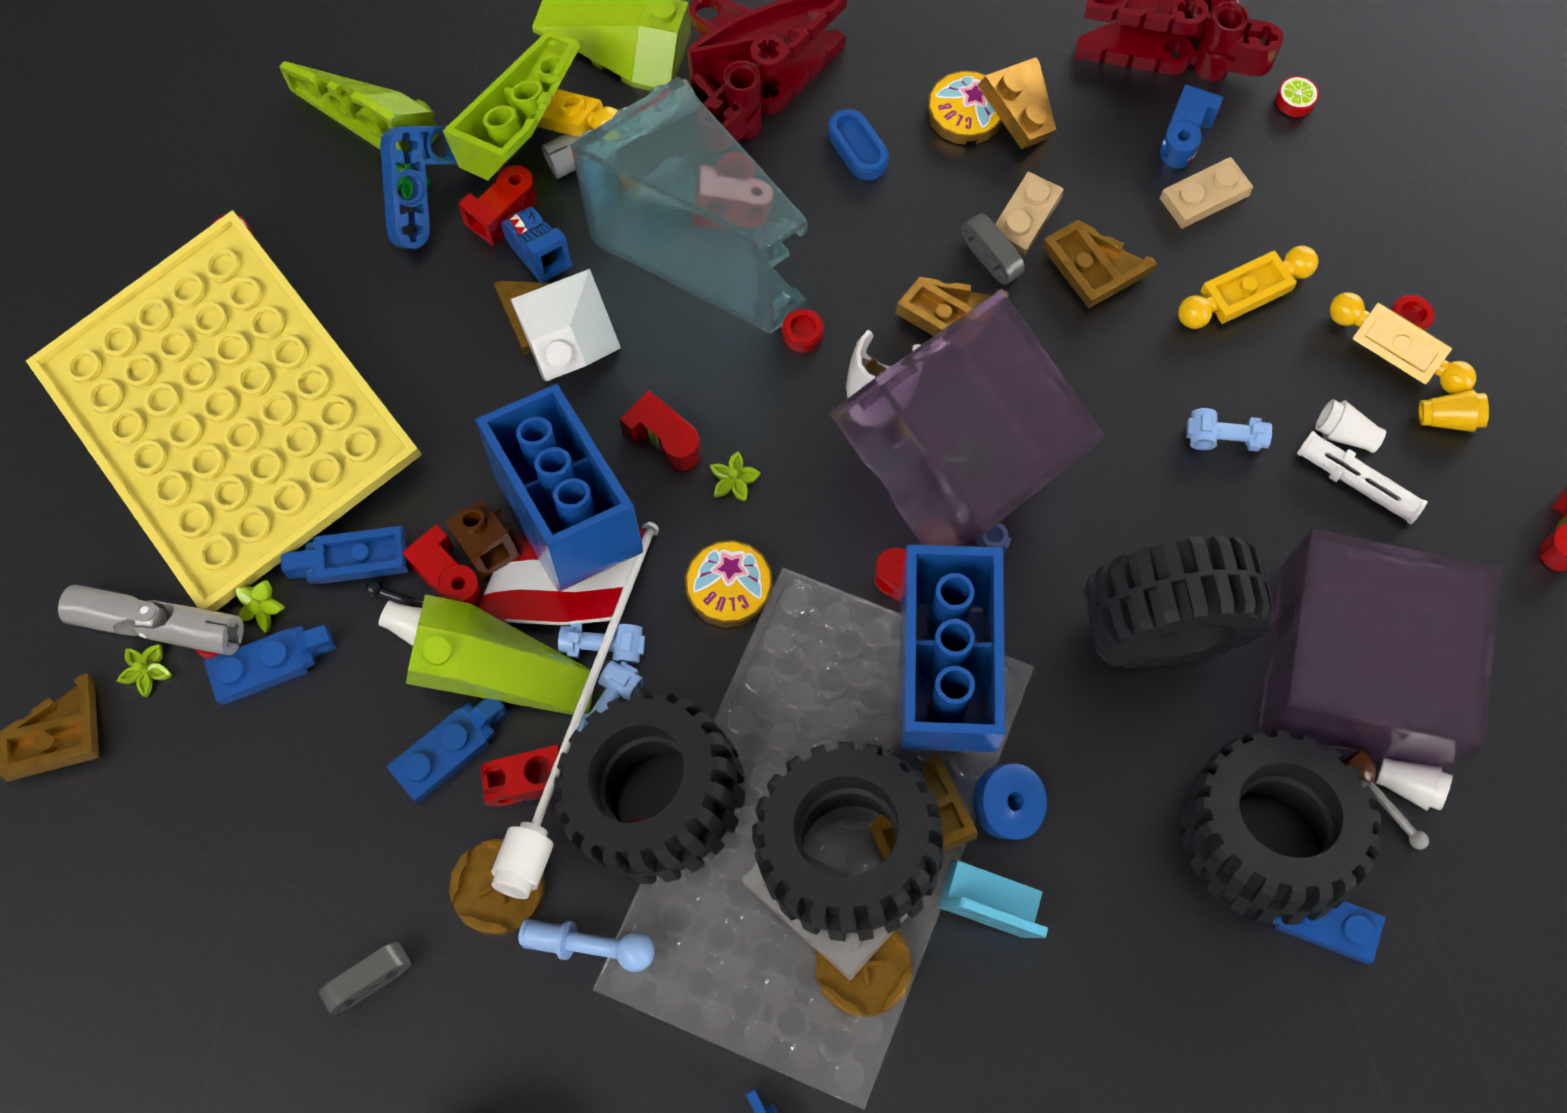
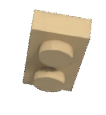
M1229 157L1163 189L1160 200L1181 229L1250 196L1253 185L1232 157Z
M1027 172L995 224L1023 258L1026 257L1062 198L1064 188L1030 172Z

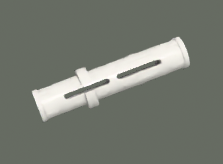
M1314 431L1309 434L1297 452L1298 455H1302L1330 473L1329 478L1337 482L1340 479L1369 497L1372 501L1377 502L1405 519L1410 525L1418 518L1427 504L1426 500L1417 497L1390 478L1356 459V453L1348 449L1345 452L1317 435ZM1325 454H1327L1328 456L1332 457L1333 459H1335L1336 461H1338L1339 463H1341V464L1344 465L1345 467H1348L1349 469H1351V470H1353L1354 472H1356V473H1357V476H1356L1355 474H1353L1352 472L1348 471V470H1347L1346 468H1344L1343 466H1341V465L1335 463L1334 461H1332L1331 459L1327 458V457L1325 456ZM1365 479L1369 480V481L1372 482L1373 484L1377 485L1378 487L1382 488V489L1385 490L1386 492L1390 493L1391 495H1393L1394 497H1396L1397 500L1393 499L1392 497H1390L1389 495L1385 494V493L1382 492L1381 490H1379V489H1377L1376 487L1372 486L1371 484H1369L1368 482H1366Z

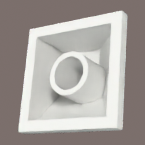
M590 269L510 299L540 374L545 381L587 366L621 348Z

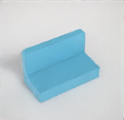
M958 860L950 861L938 908L1021 938H1046L1048 932L1047 927L1035 923L1043 891Z

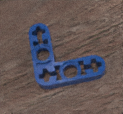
M447 126L393 127L385 131L381 138L380 150L386 230L392 244L399 248H419L426 243L429 237L425 165L457 164L443 133ZM436 134L443 136L446 141L447 148L442 157H438L432 151L431 141ZM396 141L407 142L408 150H397ZM396 164H410L411 169L397 170ZM403 176L409 178L413 185V193L407 200L401 198L397 191V183ZM400 207H413L414 212H400ZM413 225L414 234L403 235L402 226Z

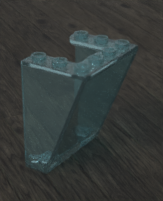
M678 76L665 85L655 87L648 96L632 106L622 108L613 118L596 129L584 132L577 141L570 145L590 237L595 245L769 334L782 326L785 317L790 312L797 309H806V298L797 288L792 289L773 267L789 256V250L782 241L794 233H797L800 237L807 232V219Z

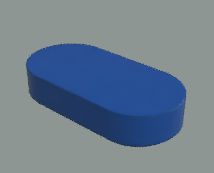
M852 109L836 112L829 120L828 137L853 175L863 180H874L881 177L887 170L889 159L888 150L862 113Z

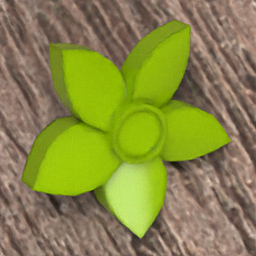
M739 451L730 457L729 467L724 464H711L710 469L712 473L721 479L715 487L714 498L724 496L732 490L737 499L747 502V484L755 482L761 476V472L753 467L743 468V459Z
M265 580L255 587L242 586L236 588L238 599L245 605L240 610L238 616L242 621H248L256 617L257 623L263 632L270 631V614H277L285 607L272 599V588L269 582Z
M162 645L151 646L143 653L133 649H125V661L132 667L124 670L116 681L123 684L136 682L140 694L147 698L152 690V678L155 680H165L173 676L165 666L160 664L163 657Z

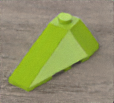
M542 0L532 29L534 33L540 36L549 29L578 40L580 45L578 53L591 59L592 65L601 70L604 68L620 75L621 81L631 87L657 92L675 82L691 35L689 2L681 0Z
M548 29L443 130L459 168L489 180L526 143L534 133L580 48L578 40Z
M284 61L279 66L290 91L378 149H380L381 138L384 132L389 128L400 126H436L434 121L435 114L425 102L419 99L414 101L401 92ZM439 134L433 137L431 144L440 136ZM396 141V149L408 150V143Z
M425 595L410 658L406 684L574 715L591 669L471 603ZM593 691L584 712L588 715L590 712Z

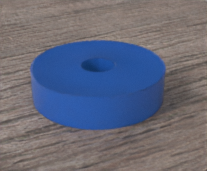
M999 764L985 771L978 780L973 796L974 811L978 822L990 835L999 839H1024L1035 833L1041 826L1047 810V795L1039 776L1027 766L1021 764ZM1009 795H1011L1013 798V806L1011 809L1009 808L1007 802Z

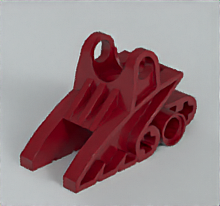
M694 0L691 3L689 19L696 31L702 36L698 37L687 48L690 83L698 102L705 101L698 110L697 118L699 140L701 146L706 151L712 154L725 153L740 139L747 140L758 135L762 126V113L774 114L784 109L791 102V98H795L809 83V80H812L826 66V63H829L845 47L846 35L837 29L823 30L827 27L828 23H831L847 7V0H778L754 10L729 0ZM708 7L715 9L718 14L713 19L705 20L698 16L697 12L702 8ZM767 90L769 94L770 90L776 91V97L772 98L769 95V98H764L762 92Z
M1088 0L1084 18L1108 22L1109 24L1100 26L1078 37L1074 58L1095 62L1104 60L1106 64L1124 67L1132 64L1131 68L1152 72L1159 68L1158 73L1169 75L1184 73L1189 65L1192 64L1200 78L1216 82L1226 77L1228 72L1250 76L1267 74L1272 69L1282 46L1284 33L1274 23L1250 19L1246 8L1240 4V0ZM1201 37L1199 50L1194 49L1190 40ZM1170 51L1178 52L1179 59L1171 58Z

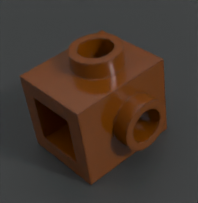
M484 498L471 506L461 509L456 515L445 521L458 545L482 580L520 557L509 536L514 531V528L501 509L493 512Z

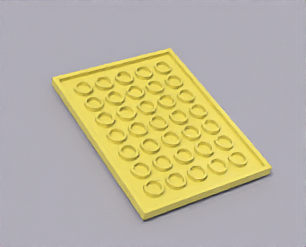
M233 210L26 360L193 602L201 609L219 610L237 596L236 588L253 584L281 562L282 554L298 550L423 455Z

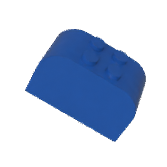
M554 384L475 419L490 466L504 498L550 580L559 592L643 553L634 505L558 384Z
M907 544L902 572L900 601L899 747L904 750L996 753L1005 736L1003 548Z

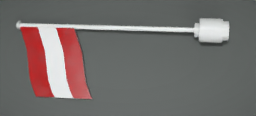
M647 522L642 526V529H639L643 545L642 554L561 592L556 589L525 534L512 535L510 538L520 557L493 572L478 608L505 623L565 626L570 625V623L583 624L610 621L531 823L521 822L519 827L512 826L508 828L491 870L494 876L491 886L507 896L517 899H528L531 890L538 888L554 846L553 842L547 837V830L541 827V823L553 795L555 777H560L561 774L557 764L561 753H568L571 747L568 740L576 729L578 730L652 536L659 533L658 526L653 522Z

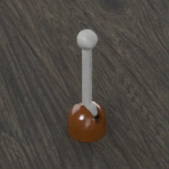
M1361 748L1344 759L1342 762L1346 766L1353 764L1362 775L1359 779L1362 787L1369 786L1375 799L1408 834L1410 845L1418 850L1426 848L1429 844L1427 834L1423 831H1417L1374 783L1376 766L1371 757Z

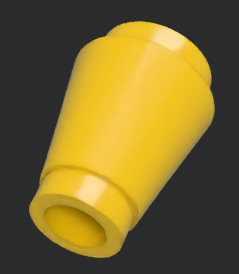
M1474 389L1430 398L1429 400H1420L1418 410L1419 422L1421 426L1429 425L1431 427L1475 432L1476 428L1486 427L1488 423L1489 403L1487 395L1485 393H1476Z

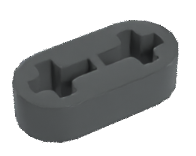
M978 213L962 223L961 232L966 244L999 283L1007 285L1024 274L1025 266L1019 252L986 214Z
M394 942L377 950L328 982L318 993L330 1015H336L356 1005L400 976L412 965V962L401 943Z

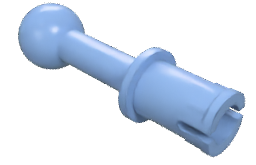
M526 918L520 927L518 936L519 943L524 949L555 953L561 960H568L573 952L617 959L622 968L630 972L645 970L652 963L655 955L653 942L643 933L631 932L621 939L577 932L575 922L568 920L563 924H556Z

